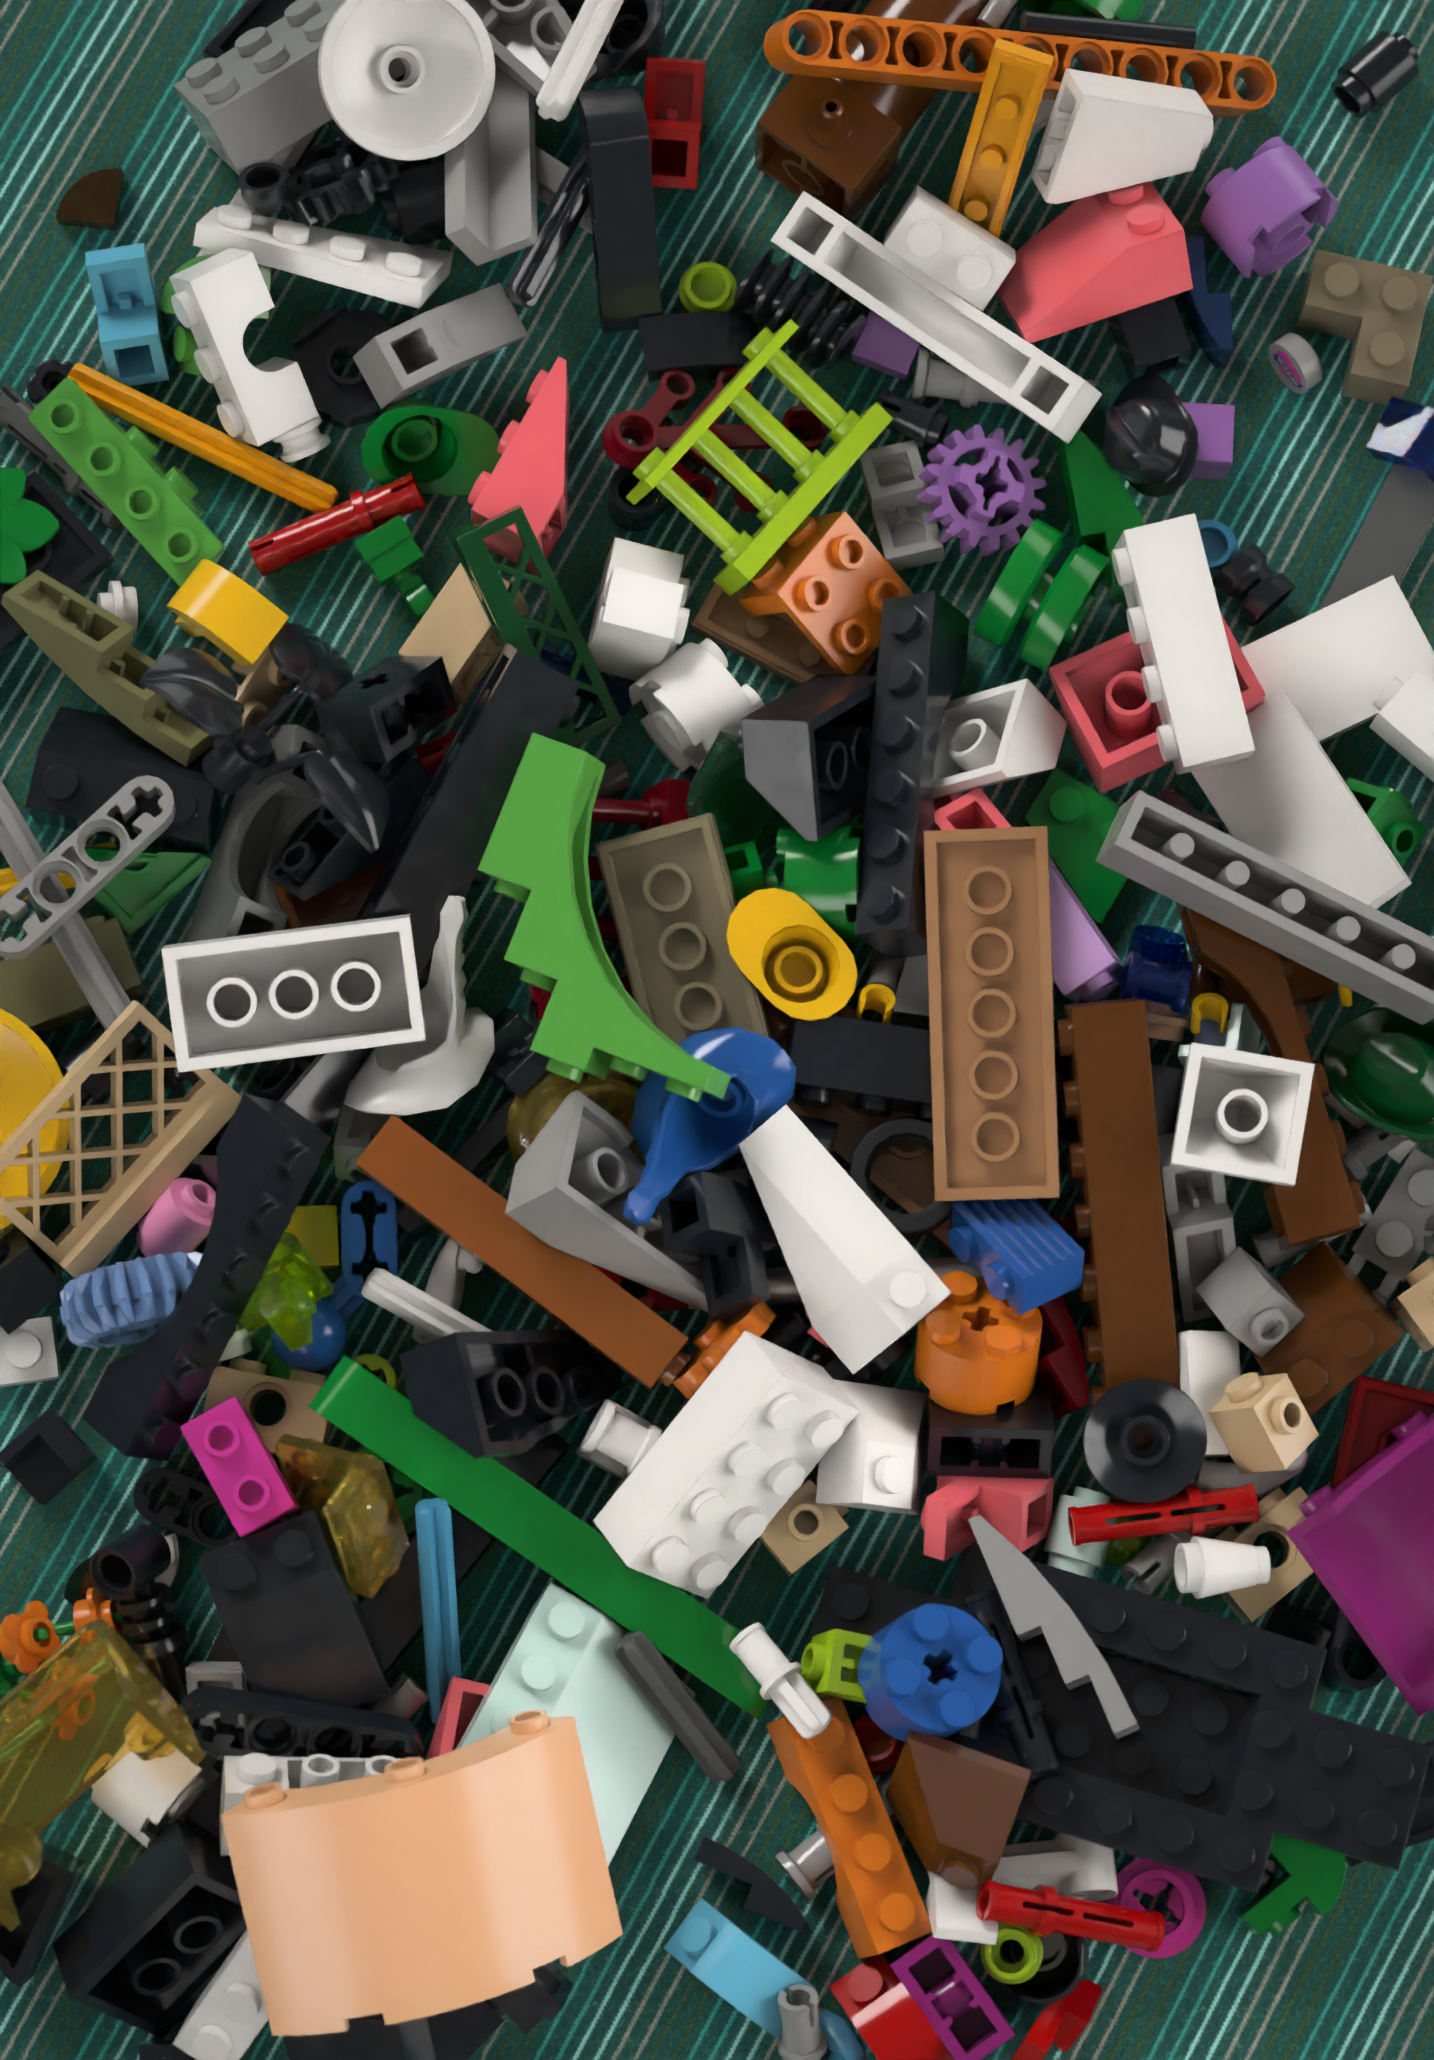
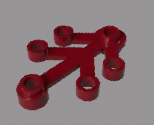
M725 368L720 371L711 387V393L683 426L659 427L671 410H681L686 407L695 391L694 380L687 372L680 369L666 371L656 387L655 394L641 411L627 410L613 416L607 422L602 432V445L606 454L618 465L630 469H636L656 447L665 454L725 388L723 383H729L740 370L737 368ZM750 382L745 387L748 392L751 388ZM667 385L679 387L683 394L677 395L672 393ZM805 405L789 408L780 421L790 433H796L804 439V441H799L811 453L819 449L827 435V426ZM729 406L708 428L730 450L773 449L748 424L716 425L726 411L731 409ZM623 438L633 440L638 446L627 443ZM692 446L686 452L688 455L734 488V500L742 510L749 513L759 512ZM678 461L671 469L692 489L701 491L706 498L703 500L712 506L718 493L715 482L707 475L701 473L693 474ZM753 471L773 490V484L766 475Z

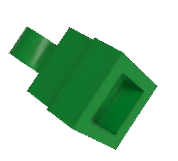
M399 514L355 541L354 552L366 571H370L380 588L392 581L395 583L416 621H419L435 599L413 569L423 563L424 555Z

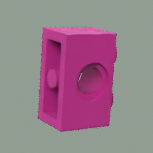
M234 1396L180 1426L181 1431L241 1538L269 1528L301 1510L298 1501L242 1400Z

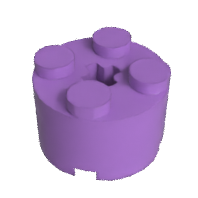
M1276 136L1263 143L1256 150L1252 159L1237 171L1231 167L1226 168L1208 183L1205 192L1210 197V200L1202 212L1200 222L1245 278L1250 279L1252 270L1259 277H1264L1291 262L1312 243V240L1306 233L1317 221L1326 228L1336 213L1338 201L1292 146L1286 145L1281 137Z

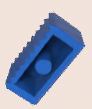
M1035 1199L955 1201L952 1204L951 1229L948 1231V1239L954 1254L962 1262H972L974 1269H978L981 1277H984L990 1293L997 1300L1007 1299L1009 1306L1014 1307L1017 1315L1024 1314L1082 1286L1085 1251Z

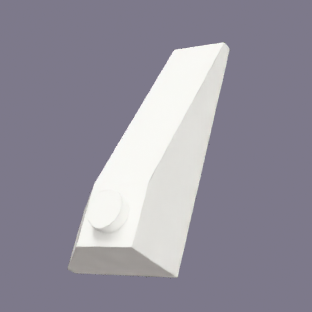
M784 1105L739 1144L811 1325L853 1375L951 1294V1291L787 1105Z

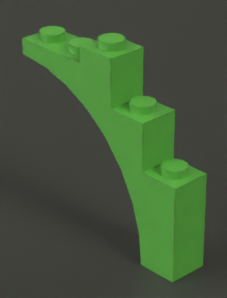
M532 733L478 867L479 871L497 880L493 891L525 903L504 960L523 969L519 980L552 993L530 1050L549 1058L545 1070L578 1083L581 1082L584 1072L604 1080L609 1068L644 1081L649 1070L667 1077L664 1089L699 1103L702 1093L705 1092L723 1099L732 1076L690 1055L660 1031L625 990L604 949L591 902L588 850L592 812L606 765L583 750Z

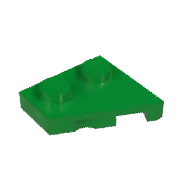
M1055 767L1026 814L1023 823L1026 827H1048L1050 858L1099 928L1128 880V877L1095 861L1118 809L1122 805Z

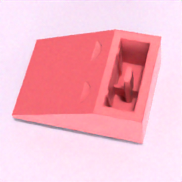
M559 356L550 372L542 369L535 377L526 396V402L531 404L521 423L512 420L507 426L497 447V452L502 454L492 474L486 471L480 474L468 498V503L473 505L471 520H473L474 526L516 505H520L546 560L550 557L567 527L570 395L567 362ZM514 524L483 539L488 549L517 564L523 542ZM529 557L526 569L537 574Z

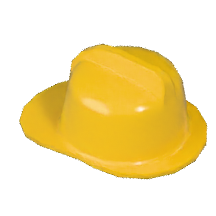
M778 888L756 890L739 901L729 916L726 931L729 954L739 970L778 1010L791 1018L805 1021L829 1018L843 1009L855 991L858 973L854 955L845 942L817 912L795 893Z

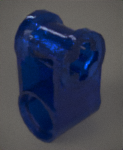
M1152 925L1135 926L1120 979L1119 999L1139 998L1167 1005L1171 1013L1180 1014L1185 1005L1192 975V961H1189L1187 940L1182 935L1162 927Z

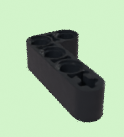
M636 85L579 91L577 95V111L580 136L587 163L597 303L601 330L603 334L639 330L638 318L662 315L650 140L645 108Z

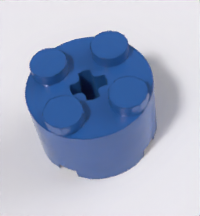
M924 1604L885 1626L865 1646L857 1671L859 1686L862 1685L863 1694L868 1704L865 1707L875 1724L896 1739L905 1742L910 1730L934 1735L942 1739L976 1722L991 1707L1000 1685L1001 1663L1003 1660L1002 1649L998 1641L990 1636L982 1624L968 1613L947 1605ZM930 1670L932 1671L931 1677L935 1680V1684H932L928 1680L930 1676Z

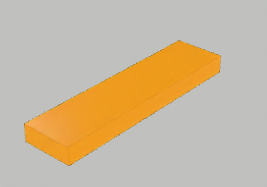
M997 38L947 205L1000 239L1055 56Z

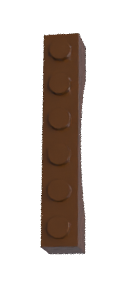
M1176 902L1193 961L1216 976L1242 1003L1246 1004L1252 1019L1264 1037L1271 1056L1315 1064L1295 1186L1291 1187L1267 1182L1263 1191L1280 1251L1351 1232L1361 1225L1358 1214L1365 1212L1364 1199L1357 1180L1354 1177L1347 1179L1341 1155L1347 1153L1346 1140L1337 1119L1329 1120L1323 1097L1329 1095V1086L1321 1062L1319 1060L1311 1061L1305 1039L1311 1037V1027L1306 1009L1301 1002L1294 1003L1287 982L1293 979L1291 959Z

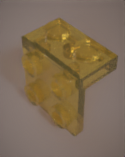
M283 1434L276 1442L274 1448L284 1477L301 1507L297 1514L301 1515L315 1509L327 1519L351 1592L373 1599L387 1577L392 1576L396 1572L402 1556L410 1546L383 1461L367 1453H353L328 1446L313 1438L303 1439Z

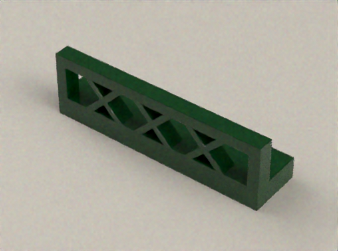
M516 505L476 526L466 522L446 532L502 650L508 642L541 660L539 656L547 633L570 641L574 654L567 675L581 684L579 686L580 689L595 694L604 715L576 729H573L571 722L563 729L557 726L551 739L575 747L623 723L522 507ZM512 524L515 525L523 542L515 568L493 561L483 540ZM529 557L538 576L524 572ZM499 571L512 575L508 590ZM522 579L544 586L549 597L541 622L519 615L514 605ZM555 612L564 630L550 626ZM524 625L538 629L534 643H532ZM580 666L589 683L576 679Z

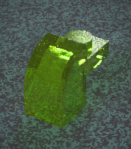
M288 1232L283 1233L264 1270L261 1281L256 1286L239 1320L248 1333L270 1324L291 1352L313 1342V1314L317 1311L316 1301L334 1293L331 1281L295 1235Z

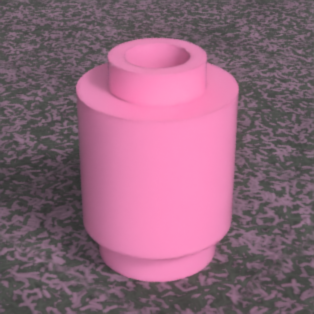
M184 1177L175 1179L140 1219L136 1242L142 1253L146 1257H151L160 1253L167 1255L179 1251L185 1254L193 1252L210 1231L216 1192L213 1188L197 1179Z

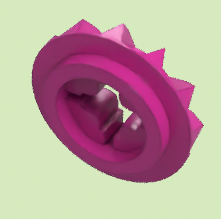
M1145 1859L1132 1861L1116 1875L1118 1895L1106 1900L1105 1903L1145 1911V1908L1139 1903V1899L1133 1895V1892L1136 1890L1141 1894L1146 1893L1155 1896L1170 1883L1172 1886L1167 1892L1169 1896L1166 1899L1165 1906L1172 1911L1171 1915L1179 1920L1176 1925L1169 1920L1165 1921L1164 1938L1156 1952L1125 1946L1127 1949L1144 1957L1165 1958L1182 1952L1194 1942L1203 1927L1206 1915L1204 1892L1194 1875Z

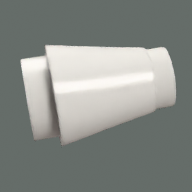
M1193 1536L1190 1543H1178L1176 1546L1174 1574L1180 1593H1192L1196 1599L1269 1582L1271 1563L1268 1549L1265 1546H1253Z

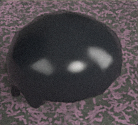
M1051 1932L1046 1937L1040 1936L1044 1947V1957L1039 1970L1025 1982L1007 1984L1014 1991L1017 1999L1025 2003L1051 2005L1070 1995L1087 1970L1089 1949L1086 1938ZM1010 1939L1004 1941L1002 1954L1010 1962H1019L1024 1956V1949L1018 1941Z

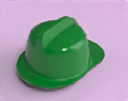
M418 398L403 399L390 405L378 418L373 420V424L367 429L361 445L362 463L370 478L381 486L387 485L412 472L422 493L444 496L470 494L480 474L483 471L492 474L502 454L497 452L500 437L495 428L484 418L464 410L437 407L430 401Z

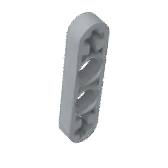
M149 775L139 776L129 781L0 899V921L5 917H8L13 922L20 920L29 911L27 904L22 901L28 894L31 895L37 908L49 916L43 923L39 921L36 913L29 917L23 924L26 937L20 942L13 937H9L3 942L0 940L1 957L14 960L24 958L34 952L170 826L174 820L176 807L173 792L166 782L158 777ZM142 794L150 799L158 794L161 796L158 800L161 813L155 818L147 812L139 816L132 823L133 831L139 835L134 840H131L123 825L112 817L119 812L124 822H126L137 811L136 796ZM97 832H111L120 840V850L115 858L110 861H94L85 851L86 842ZM52 873H66L73 878L76 885L71 898L57 904L44 899L40 892L44 879ZM0 926V937H1L2 934H3V931H2V928H1V926Z

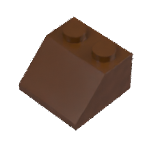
M1324 1239L1278 1279L1306 1316L1263 1358L1251 1350L1266 1375L1287 1373L1309 1417L1397 1343L1406 1332Z

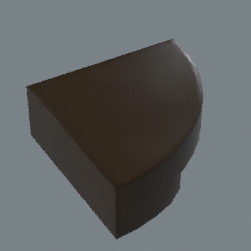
M120 168L99 170L84 176L73 184L62 198L56 215L58 224L117 231L124 183L123 170Z

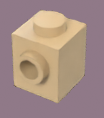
M1256 1372L1243 1374L1232 1380L1225 1387L1226 1395L1208 1412L1241 1474L1286 1470L1319 1435L1287 1373L1259 1376Z
M811 1479L791 1495L766 1526L765 1531L758 1537L789 1577L849 1528L842 1519L849 1512L848 1507L816 1503L817 1487Z

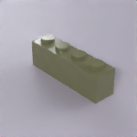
M95 916L83 920L130 1001L149 995L124 928L117 918L106 921L104 916ZM47 939L34 952L24 958L6 959L0 962V1008L21 1020L39 1037L96 1015L54 941L50 943Z

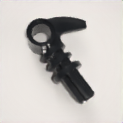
M138 1524L83 1561L70 1576L64 1598L74 1606L76 1601L86 1598L89 1588L96 1587L104 1596L112 1600H118L115 1604L118 1614L131 1616L122 1623L124 1633L129 1636H137L126 1647L130 1659L134 1661L146 1660L159 1701L163 1706L168 1704L178 1706L183 1704L188 1695L186 1670L178 1648L189 1640V1636L184 1625L169 1622L178 1614L176 1607L172 1603L162 1602L171 1595L168 1585L155 1582V1578L168 1569L171 1562V1551L165 1537L157 1529L146 1524Z

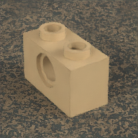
M231 1358L229 1368L215 1367L210 1377L203 1413L236 1396L243 1401L272 1455L324 1465L332 1423L308 1406L325 1383L327 1376L293 1369L290 1371L289 1380L265 1375L266 1364L240 1358ZM268 1393L282 1395L286 1402V1412L282 1420L272 1426L260 1425L254 1416V1407L258 1399Z
M1278 1486L1258 1501L1259 1522L1250 1523L1239 1533L1230 1525L1213 1538L1253 1545L1255 1539L1260 1534L1266 1533L1275 1536L1282 1544V1560L1278 1566L1271 1568L1270 1579L1267 1584H1256L1255 1586L1220 1594L1244 1624L1252 1623L1314 1572L1286 1534V1531L1303 1516L1298 1505L1308 1495L1300 1486L1291 1490L1286 1495Z

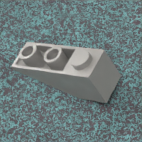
M498 283L426 311L375 336L353 356V359L380 408L383 409L526 337L528 333L510 300L507 298L503 287Z

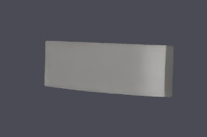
M1174 1133L1158 1136L1169 1262L1180 1316L1183 1323L1216 1316L1196 1288L1236 1250L1233 1216L1226 1200L1224 1175L1170 1165Z

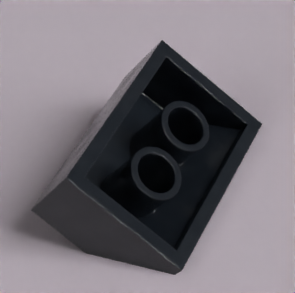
M818 674L741 719L737 745L739 754L744 759L746 780L806 841L820 840L865 810L876 676Z
M60 706L38 749L25 808L36 823L76 830L129 781L145 775L158 777L166 782L172 790L176 812L170 826L150 845L175 850L206 851L211 856L225 793L209 782L202 769L203 757L214 746L185 767L134 733L114 716ZM139 794L135 797L137 811L128 821L124 822L119 812L112 818L121 823L130 839L134 840L139 834L133 831L132 823L146 812L154 818L161 813L158 806V800L161 796L156 794L148 799ZM102 831L95 833L96 835L118 839L111 832Z
M175 1819L53 1943L69 1998L163 2038L193 2008L198 1997L247 1929L230 1856H221L219 1839Z

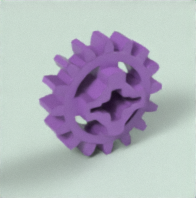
M980 424L974 425L966 431L965 437L959 430L952 432L944 439V445L938 444L927 454V457L933 464L926 465L918 474V478L930 484V487L917 495L919 502L931 503L933 511L924 519L926 524H934L940 521L944 529L939 540L945 543L953 536H957L960 538V553L967 554L975 548L977 543H979L983 557L992 555L999 549V545L1005 551L1010 550L1020 542L1019 536L1023 537L1034 521L1031 517H1035L1045 510L1046 504L1035 498L1034 494L1047 486L1046 480L1032 478L1030 472L1039 463L1038 458L1032 457L1024 460L1019 455L1024 445L1022 439L1016 440L1010 446L1003 443L1004 429L1000 427L991 432L987 438H985ZM976 455L975 461L970 465L962 463L959 467L953 465L961 457ZM1005 514L1010 516L1007 522L1002 525L988 526V522L994 516L998 518Z

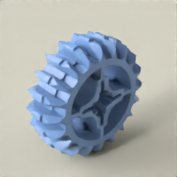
M179 1251L167 1255L160 1253L151 1257H138L135 1260L117 1262L115 1265L96 1268L94 1272L84 1273L77 1279L70 1280L63 1287L64 1289L59 1292L62 1307H59L62 1324L66 1326L69 1340L80 1347L92 1349L102 1346L106 1348L119 1345L129 1346L134 1343L145 1342L175 1310L190 1285L203 1254L196 1251L185 1254Z

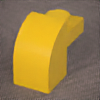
M202 559L166 605L178 615L174 622L191 637H206L241 666L253 665L289 618L288 615L242 579L207 559Z

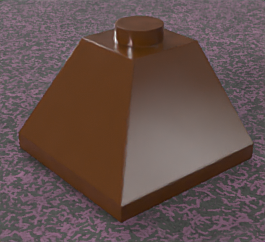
M910 1730L885 1797L927 1871L941 1875L946 1882L953 1886L965 1889L974 1887L979 1889L983 1881L992 1880L999 1865L1029 1781L1031 1770L934 1735Z

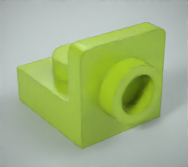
M832 1629L812 1637L811 1642L808 1643L802 1655L801 1666L803 1671L801 1676L819 1699L833 1696L867 1704L862 1685L859 1686L857 1671L861 1654L873 1636Z

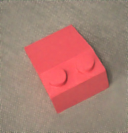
M1151 181L1080 198L1015 252L1016 263L995 292V295L1021 338L1031 344L1193 289L1184 229Z

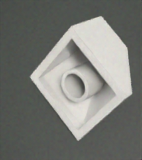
M1028 678L950 700L945 708L937 738L933 775V799L1054 769L1067 721Z
M1191 1043L1186 1057L1170 1165L1294 1187L1315 1064Z
M833 1379L860 1411L843 1431L839 1440L829 1448L818 1463L816 1503L919 1515L927 1393Z

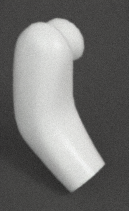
M449 1238L435 1261L425 1293L458 1311L463 1298L466 1271L474 1274L478 1273L484 1264ZM414 1326L412 1338L418 1343L425 1345L437 1340V1338Z
M1307 1448L1286 1470L1241 1474L1235 1463L1204 1459L1198 1474L1191 1482V1486L1196 1485L1199 1490L1205 1491L1240 1487L1253 1483L1257 1498H1260L1302 1471L1307 1462Z

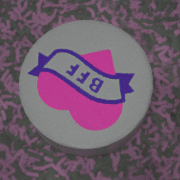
M1287 333L1269 346L1268 356L1272 368L1283 384L1292 392L1303 394L1321 381L1322 366L1314 349L1304 338L1294 333Z

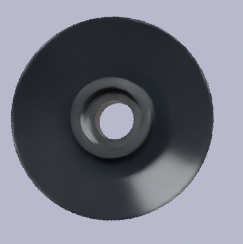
M1154 1378L1131 1379L1107 1390L1091 1408L1083 1429V1452L1092 1475L1107 1491L1131 1502H1158L1182 1491L1198 1474L1207 1450L1206 1425L1197 1405L1178 1387ZM1141 1426L1148 1427L1152 1434L1150 1443L1143 1448L1133 1447L1130 1440L1132 1432Z

